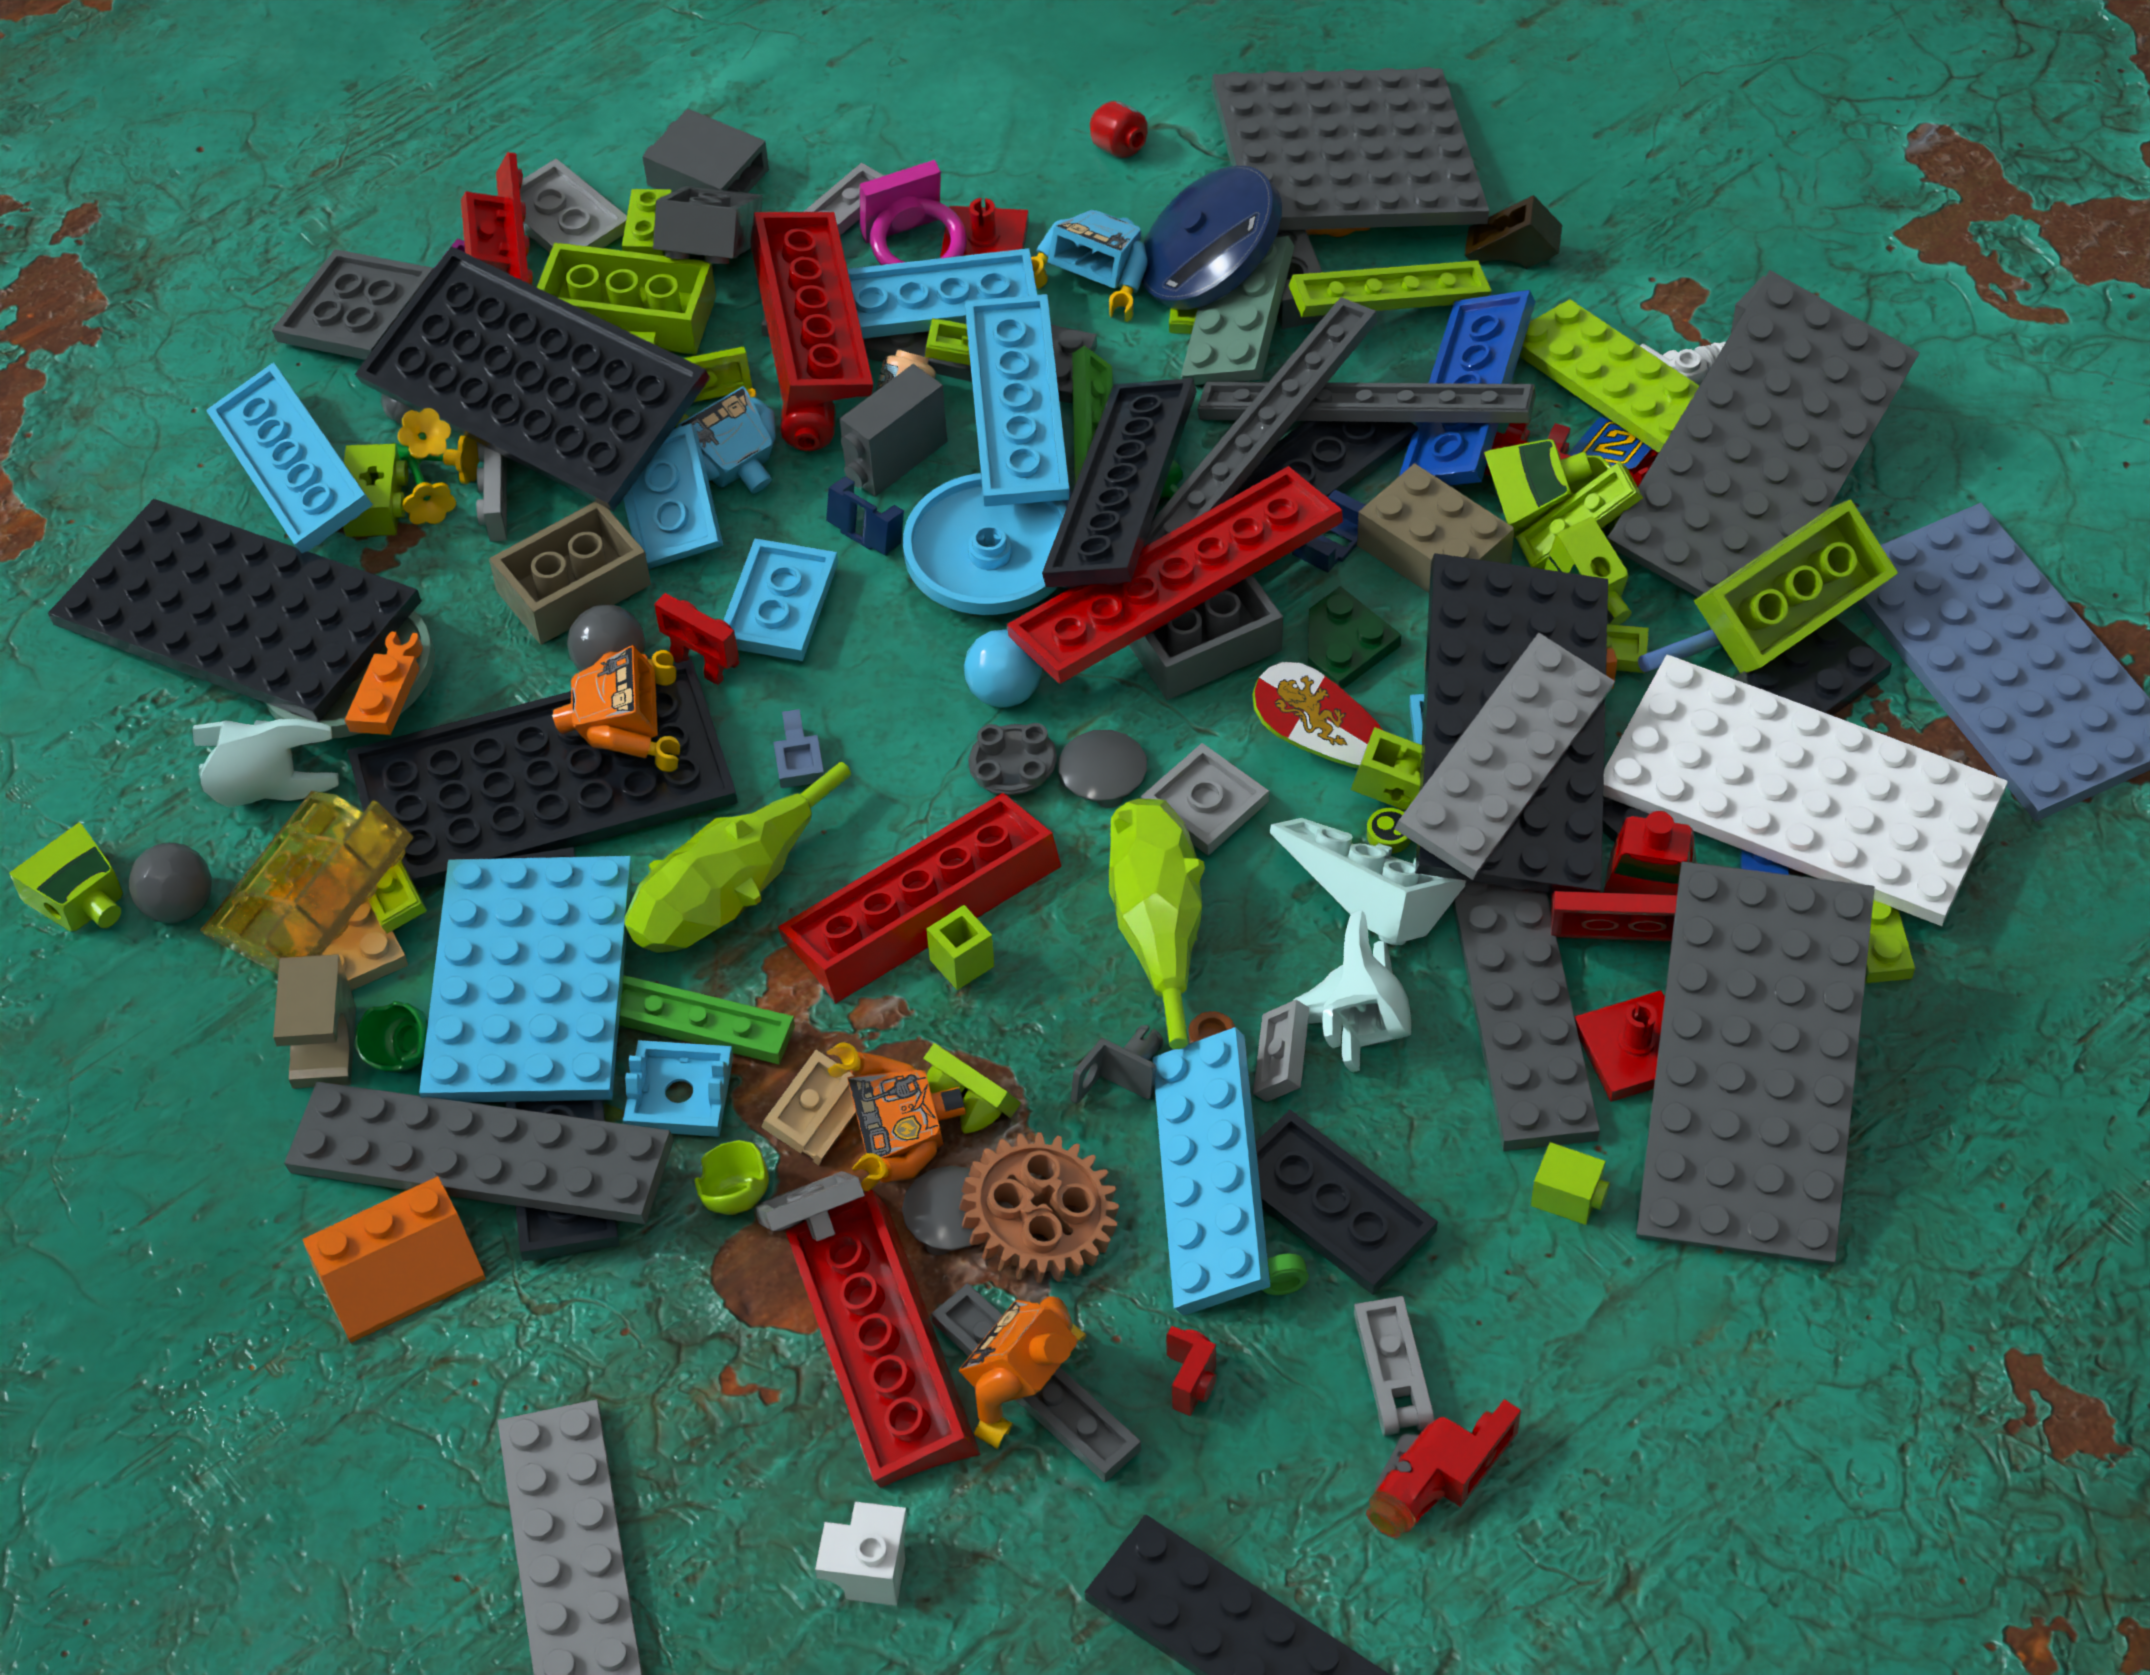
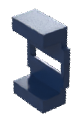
M844 476L828 489L826 521L840 528V533L869 550L873 548L886 555L901 544L904 510L893 505L885 512L880 513L877 511L876 506L854 494L855 482ZM858 505L865 509L862 536L855 533Z
M1334 490L1328 498L1342 509L1343 523L1329 531L1351 541V543L1344 547L1320 535L1292 551V555L1327 573L1338 561L1343 562L1357 546L1358 514L1366 506L1337 490Z

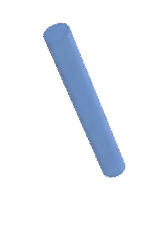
M1710 629L1641 655L1638 658V664L1643 672H1649L1659 668L1667 654L1683 659L1718 646L1721 643L1713 630Z

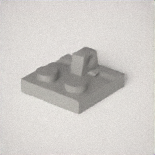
M841 1171L760 1202L753 1208L759 1224L769 1228L771 1231H780L792 1227L806 1219L812 1238L820 1241L835 1235L828 1210L865 1195L859 1178Z

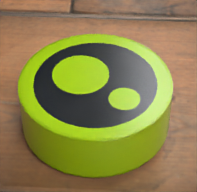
M1383 808L1374 812L1367 822V840L1369 844L1376 846L1380 843L1392 847L1391 854L1406 849L1411 839L1395 830L1398 820L1404 812L1396 808Z

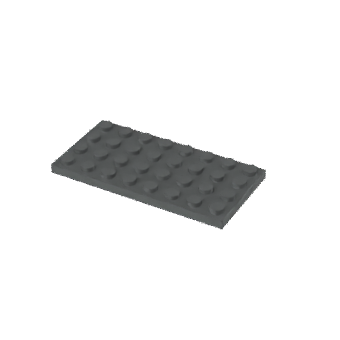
M1769 270L1640 483L1638 489L1643 499L1628 510L1623 511L1607 538L1615 551L1696 597L1701 596L1829 509L1917 359L1919 352Z
M1681 862L1636 1238L1830 1266L1835 1264L1875 886Z

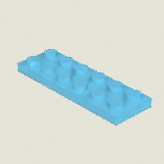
M1029 248L847 269L863 338L930 331L932 318L966 324L965 301L1037 295Z
M1048 295L965 301L984 507L1070 500Z
M274 362L206 410L301 553L321 544L326 538L359 517L361 513L373 505Z
M1236 1027L1190 1043L1185 1048L1174 1049L1152 1057L1153 1063L1157 1066L1155 1094L1174 1309L1182 1315H1187L1270 1287L1245 1036Z

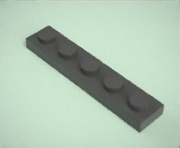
M968 1283L931 1313L932 1323L968 1357L1003 1316ZM1060 1367L1035 1395L1016 1399L1024 1409L1104 1483L1141 1451V1441Z

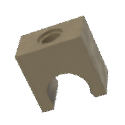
M339 954L280 958L273 1038L276 1046H290L289 1081L292 1089L315 1087L316 1082L351 1085L356 1005Z

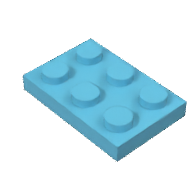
M691 423L675 428L623 498L631 535L645 551L648 569L724 546L697 429Z
M755 538L723 620L735 631L737 650L803 661L838 565L837 552Z

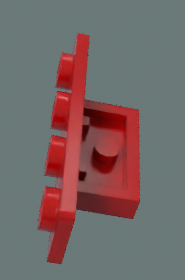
M507 152L496 171L498 196L465 191L461 198L465 253L532 285L533 273L531 269L527 268L526 258L529 251V237L524 235L523 227L526 216V204L521 201L520 197L523 172L517 166L516 153Z

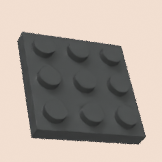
M334 249L273 327L272 332L276 341L280 343L366 360L434 268Z

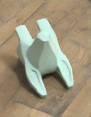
M278 719L270 722L256 720L254 725L222 721L193 726L195 746H217L209 754L205 763L199 765V776L203 791L213 800L228 808L253 803L265 798L285 801L309 798L339 785L338 773H306L293 770L291 748L332 739L331 726L302 719Z
M1362 910L1353 912L1349 918L1345 933L1343 965L1330 972L1325 980L1294 1000L1297 999L1309 1007L1308 1024L1323 1023L1324 1037L1332 1048L1341 1046L1343 1026V1063L1349 1071L1356 1072L1360 1071V1047L1389 1042L1411 1035V1014L1408 997L1404 988L1392 973L1388 945L1385 941L1374 943L1372 954L1368 938L1366 915Z

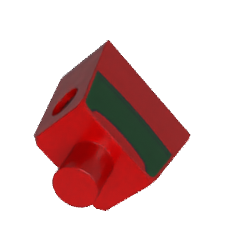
M1654 811L1647 818L1636 816L1626 818L1610 852L1604 893L1677 895L1681 862L1697 863L1693 828L1686 824L1674 823L1673 818L1663 811Z

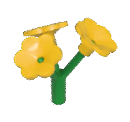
M424 408L420 413L410 410L402 417L403 427H401L397 434L401 444L392 443L397 445L400 461L406 460L417 484L413 489V494L404 498L402 502L403 508L408 513V517L413 524L418 525L426 521L430 524H437L445 519L447 512L455 508L456 500L450 494V488L446 483L439 482L431 485L425 482L419 464L422 460L442 461L445 466H456L461 484H469L470 481L477 479V465L480 462L477 442L466 435H461L458 440V450L446 449L447 444L445 440L451 434L449 424L440 420L437 411L432 408Z

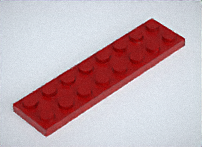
M1288 466L1143 547L1131 582H1124L1114 586L1092 584L1070 588L1008 623V636L1051 677L1061 684L1343 523L1342 509Z

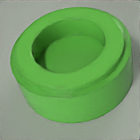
M1281 1254L1269 1258L1270 1287L1262 1289V1291L1270 1295H1286L1302 1288L1309 1279L1304 1258L1297 1254Z

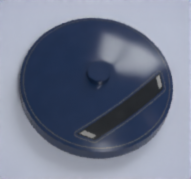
M1240 165L1218 169L1187 186L1161 212L1144 242L1147 267L1142 283L1146 290L1158 302L1168 308L1187 310L1212 303L1235 289L1257 268L1275 240L1282 217V201L1277 188L1258 169Z

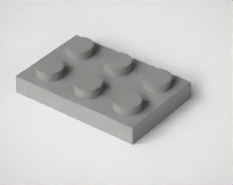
M558 159L552 160L523 179L520 197L521 201L526 204V216L523 223L524 232L549 253L554 242L604 248L624 235L627 215Z

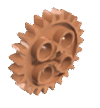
M1038 1132L1034 1143L1028 1144L1023 1134L1019 1133L1017 1134L1014 1147L1003 1138L1000 1139L996 1153L986 1148L983 1151L981 1161H974L969 1172L970 1177H966L961 1192L964 1195L962 1196L959 1210L967 1212L964 1215L962 1227L974 1229L969 1241L970 1244L978 1245L985 1243L986 1246L982 1259L987 1260L997 1255L1001 1258L998 1271L1002 1272L1012 1264L1016 1266V1277L1019 1280L1022 1279L1027 1270L1034 1272L1037 1283L1042 1282L1045 1271H1051L1055 1280L1061 1282L1065 1267L1075 1276L1080 1275L1084 1265L1083 1262L1094 1266L1099 1252H1106L1111 1240L1109 1237H1113L1118 1223L1113 1219L1116 1218L1119 1204L1111 1202L1115 1195L1116 1187L1103 1185L1108 1175L1107 1169L1093 1172L1092 1167L1096 1156L1090 1155L1081 1160L1077 1157L1080 1149V1144L1078 1143L1074 1144L1068 1151L1062 1149V1136H1057L1052 1145L1045 1144L1042 1132ZM1030 1173L1041 1174L1047 1180L1036 1179ZM997 1202H1008L1014 1208H1003L1000 1205H998ZM1065 1206H1075L1078 1209H1080L1081 1212H1071ZM1031 1234H1041L1049 1241H1038Z

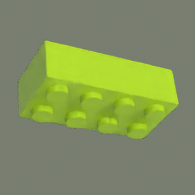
M556 242L553 244L537 288L623 330L656 332L659 347L667 351L688 354L697 353L716 299L712 263L702 260L674 259L662 255Z
M1849 499L1829 508L1693 601L1739 672L1745 671L1747 673L1761 668L1897 575L1898 572L1852 500Z

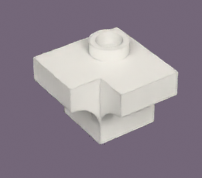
M855 1502L850 1525L825 1522L815 1568L817 1579L830 1581L840 1586L844 1590L846 1600L897 1606L906 1559L904 1551L907 1522L906 1508Z

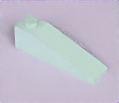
M1304 818L1271 824L1270 834L1350 915L1353 912L1362 910L1366 915L1368 930L1378 934V938L1388 944L1403 945L1408 940L1426 936L1465 887L1466 880L1415 873L1416 858H1414L1413 863L1392 857V847L1380 843L1376 846L1353 844L1351 834Z

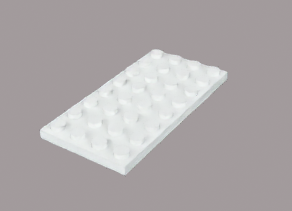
M1667 654L1604 769L1603 796L1649 814L1654 811L1666 812L1673 818L1674 823L1689 825L1693 828V831L1818 879L1875 886L1873 900L1942 926L2004 795L2008 781Z

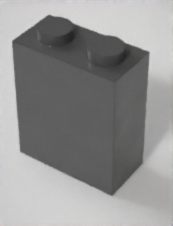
M688 108L676 121L669 125L667 131L654 145L649 146L642 156L647 185L655 189H671L672 192L684 186L748 193L769 170L765 140Z
M915 364L909 366L840 418L841 444L845 460L844 471L847 478L855 482L856 487H862L876 497L947 443L943 385Z

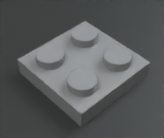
M1201 743L1141 796V799L1166 800L1185 822L1192 844L1209 856L1269 802V790Z

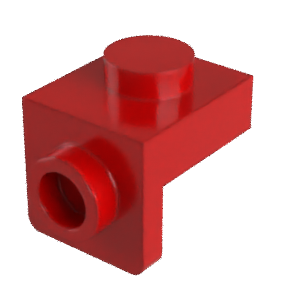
M1171 1326L1166 1335L1167 1356L1183 1364L1172 1384V1409L1191 1416L1198 1401L1200 1400L1205 1403L1213 1391L1217 1375L1214 1374L1216 1369V1344L1210 1342L1204 1334L1196 1330L1187 1329L1184 1331Z

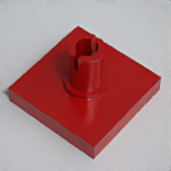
M982 198L973 200L969 206L949 205V208L961 219L966 231L967 243L963 256L1025 249L1029 224L1028 210L995 208L994 202L988 198H985V207H982ZM945 227L940 258L947 252L950 246L951 238L947 227Z
M1661 990L1574 1017L1579 1040L1610 1102L1654 1089L1665 999Z

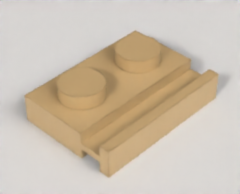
M815 1050L764 1119L762 1128L799 1153H806L819 1166L856 1115L847 1079V1077L854 1075L848 1071L841 1077L834 1078L830 1076L828 1068L837 1063L818 1050Z

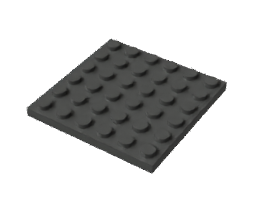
M1421 67L1419 69L1398 70L1383 68L1381 70L1359 71L1345 69L1343 71L1321 72L1307 70L1304 72L1282 73L1268 71L1266 73L1244 74L1230 72L1212 75L1211 89L1231 165L1249 166L1258 169L1277 188L1282 201V217L1278 231L1487 224L1489 208L1442 68Z

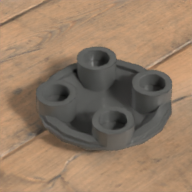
M1040 723L1028 725L1010 724L1005 726L989 724L978 731V741L972 746L968 759L970 774L980 787L995 794L1016 795L1029 792L1042 785L1053 773L1057 756L1054 743L1048 737L1047 729Z
M1092 730L1078 735L1065 745L1059 757V781L1061 785L1079 797L1097 801L1100 806L1105 808H1113L1121 804L1123 797L1128 796L1141 785L1147 773L1146 755L1140 744L1127 734L1114 730Z
M945 1166L931 1169L918 1177L905 1193L902 1207L905 1225L915 1239L924 1244L927 1252L933 1255L940 1256L949 1251L972 1246L969 1241L974 1229L962 1227L963 1218L967 1212L959 1210V1205L964 1195L961 1191L965 1178L970 1177V1168Z

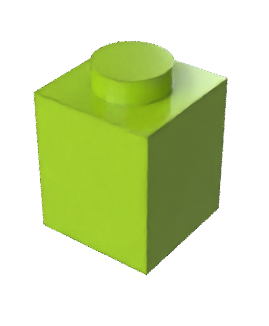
M965 905L927 928L930 961L956 990H959L995 966L992 934Z
M1550 1142L1534 1180L1531 1206L1586 1225L1592 1209H1602L1609 1191L1610 1182L1603 1180L1606 1161Z

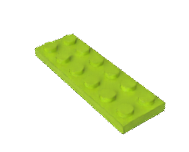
M1571 299L1529 322L1519 355L1522 359L1658 453L1699 388L1698 384Z

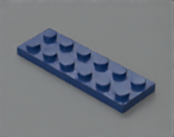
M1525 290L1454 301L1429 383L1511 384L1536 302L1531 291ZM1416 422L1415 425L1418 427V430L1411 437L1399 476L1415 463L1449 486L1482 482L1487 465L1484 452L1492 449L1499 423Z

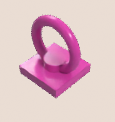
M935 160L860 184V232L865 243L870 242L872 252L880 265L904 263V261L895 257L889 250L886 243L887 236L940 220L947 227L951 238L949 249L941 258L963 256L967 243L966 231L959 216L948 206L940 203L941 171Z

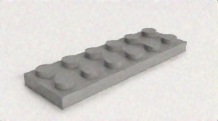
M1538 633L1398 820L1395 830L1473 880L1610 692L1615 681Z
M597 1399L498 1420L534 1675H643Z

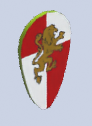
M1282 662L1269 667L1256 681L1252 696L1254 710L1261 723L1275 736L1317 756L1349 767L1359 768L1374 727L1383 730L1378 722L1336 683L1316 669L1302 663Z

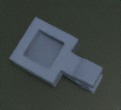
M800 709L784 711L782 716L786 740L773 742L781 788L812 784L824 775L818 735L804 737Z

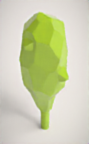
M839 762L801 794L797 793L776 800L755 812L734 817L715 818L665 859L652 861L648 865L650 872L639 883L624 917V924L632 940L642 948L656 953L685 949L736 919L748 906L757 905L762 901L760 893L783 870L788 853L811 821V808L851 776L849 767L845 763Z
M1139 798L1129 801L1116 809L1111 817L1109 894L1115 906L1118 928L1138 957L1155 994L1163 998L1169 1046L1173 1049H1182L1188 1045L1182 994L1187 991L1192 948L1194 942L1198 940L1197 933L1200 927L1202 912L1200 879L1205 866L1204 861L1196 858L1185 822L1169 803L1162 799Z

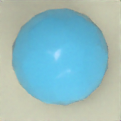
M1007 629L990 631L977 638L968 649L964 662L965 680L971 693L983 703L998 708L1016 706L1030 698L1039 686L1042 674V667L1008 636Z

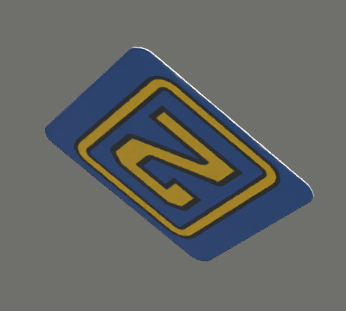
M1601 417L1594 422L1568 455L1572 456L1585 451L1587 455L1601 456L1611 466L1620 461L1627 469H1632L1640 463L1651 447L1609 418Z

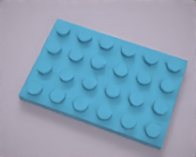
M631 856L448 860L419 1090L421 1098L432 1097L461 1102L612 1100L627 938L624 917L630 904L633 870Z

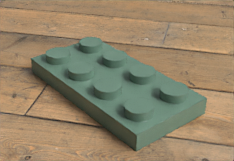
M1289 236L1275 237L1264 259L1235 289L1212 303L1198 307L1181 372L1182 379L1194 378L1195 385H1202L1206 382H1237L1262 379L1294 250V244Z

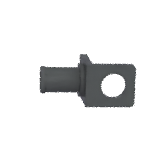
M1141 1025L1123 1048L1101 1037L1073 1073L1071 1101L1078 1104L1100 1077L1143 1098L1150 1099L1154 1093L1157 1066L1150 1059L1164 1044L1161 1034L1153 1028L1146 1039H1144L1143 1037L1149 1031V1026Z

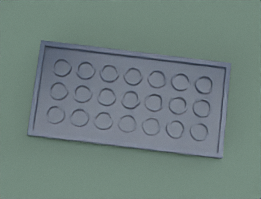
M1982 503L1881 545L1898 574L1856 603L1998 777L2008 781L2007 788L2035 822L2150 770V698Z

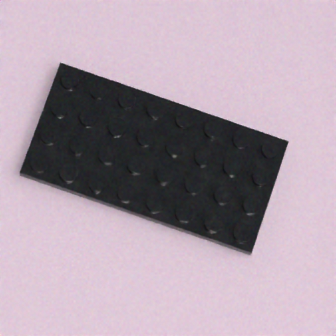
M452 246L355 373L360 382L419 413L424 408L436 410L440 420L447 422L451 429L601 504L613 512L710 380L706 369Z
M153 498L48 612V615L53 624L58 627L319 722L370 663L373 655L382 649L388 634L392 631L396 632L422 600L418 590L308 551L301 553L296 547Z
M1434 553L1430 567L1419 792L1538 633L1606 675L1608 579ZM1606 697L1473 880L1418 844L1416 847L1415 873L1555 893V891L1600 893Z
M692 659L673 664L676 668V680L670 685L656 684L658 736L652 737L651 742L657 743L664 736H672L677 739L680 744V754L674 756L678 758V768L672 772L660 770L655 764V756L647 754L646 758H641L616 751L594 748L577 730L561 734L554 724L552 714L554 709L571 703V691L347 750L363 813L371 808H374L378 813L416 890L445 882L448 860L500 859L577 847L738 803Z

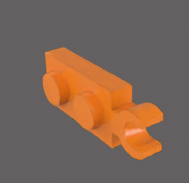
M392 631L385 640L388 650L386 655H373L345 718V723L350 732L391 735L420 669L416 659L421 655L423 646L417 633H412L410 640L406 644L401 645L397 632Z

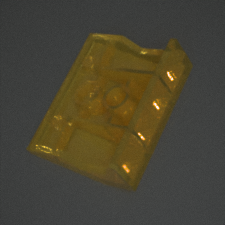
M311 791L200 931L208 938L276 974L279 972L280 958L322 955L330 943L347 930L350 924L349 919L359 906L373 897L378 888L377 883L388 869L394 867L402 860L405 855V848L413 839V836L377 801H372L363 813L338 795Z

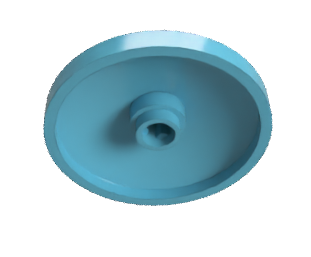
M981 473L953 479L929 492L918 502L909 515L903 533V550L907 571L916 586L925 595L940 605L959 612L996 615L1027 608L1046 598L1057 589V587L1045 586L1042 571L1067 507L1061 500L984 507Z

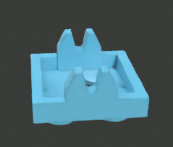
M638 1040L636 1055L629 1056L630 1073H626L625 1077L627 1102L623 1123L670 1130L671 1134L720 1137L733 1062L732 1046ZM678 1081L687 1082L693 1087L692 1096L687 1101L681 1103L672 1102L666 1097L667 1088L672 1083Z

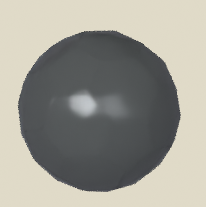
M614 605L594 606L581 613L570 627L567 640L570 659L579 672L594 665L607 652H619L634 645L641 654H644L646 645L643 628L634 615Z
M168 842L146 849L136 859L130 871L128 887L134 904L144 915L157 922L178 923L196 916L206 905L211 895L212 876L208 864L197 851L185 844Z

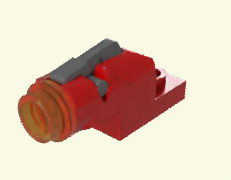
M1504 1399L1493 1414L1489 1411L1482 1414L1475 1424L1472 1433L1445 1417H1440L1430 1423L1419 1435H1402L1376 1482L1375 1492L1369 1499L1370 1507L1366 1511V1516L1372 1525L1389 1537L1399 1538L1403 1532H1410L1419 1519L1443 1497L1462 1507L1518 1434L1521 1409Z

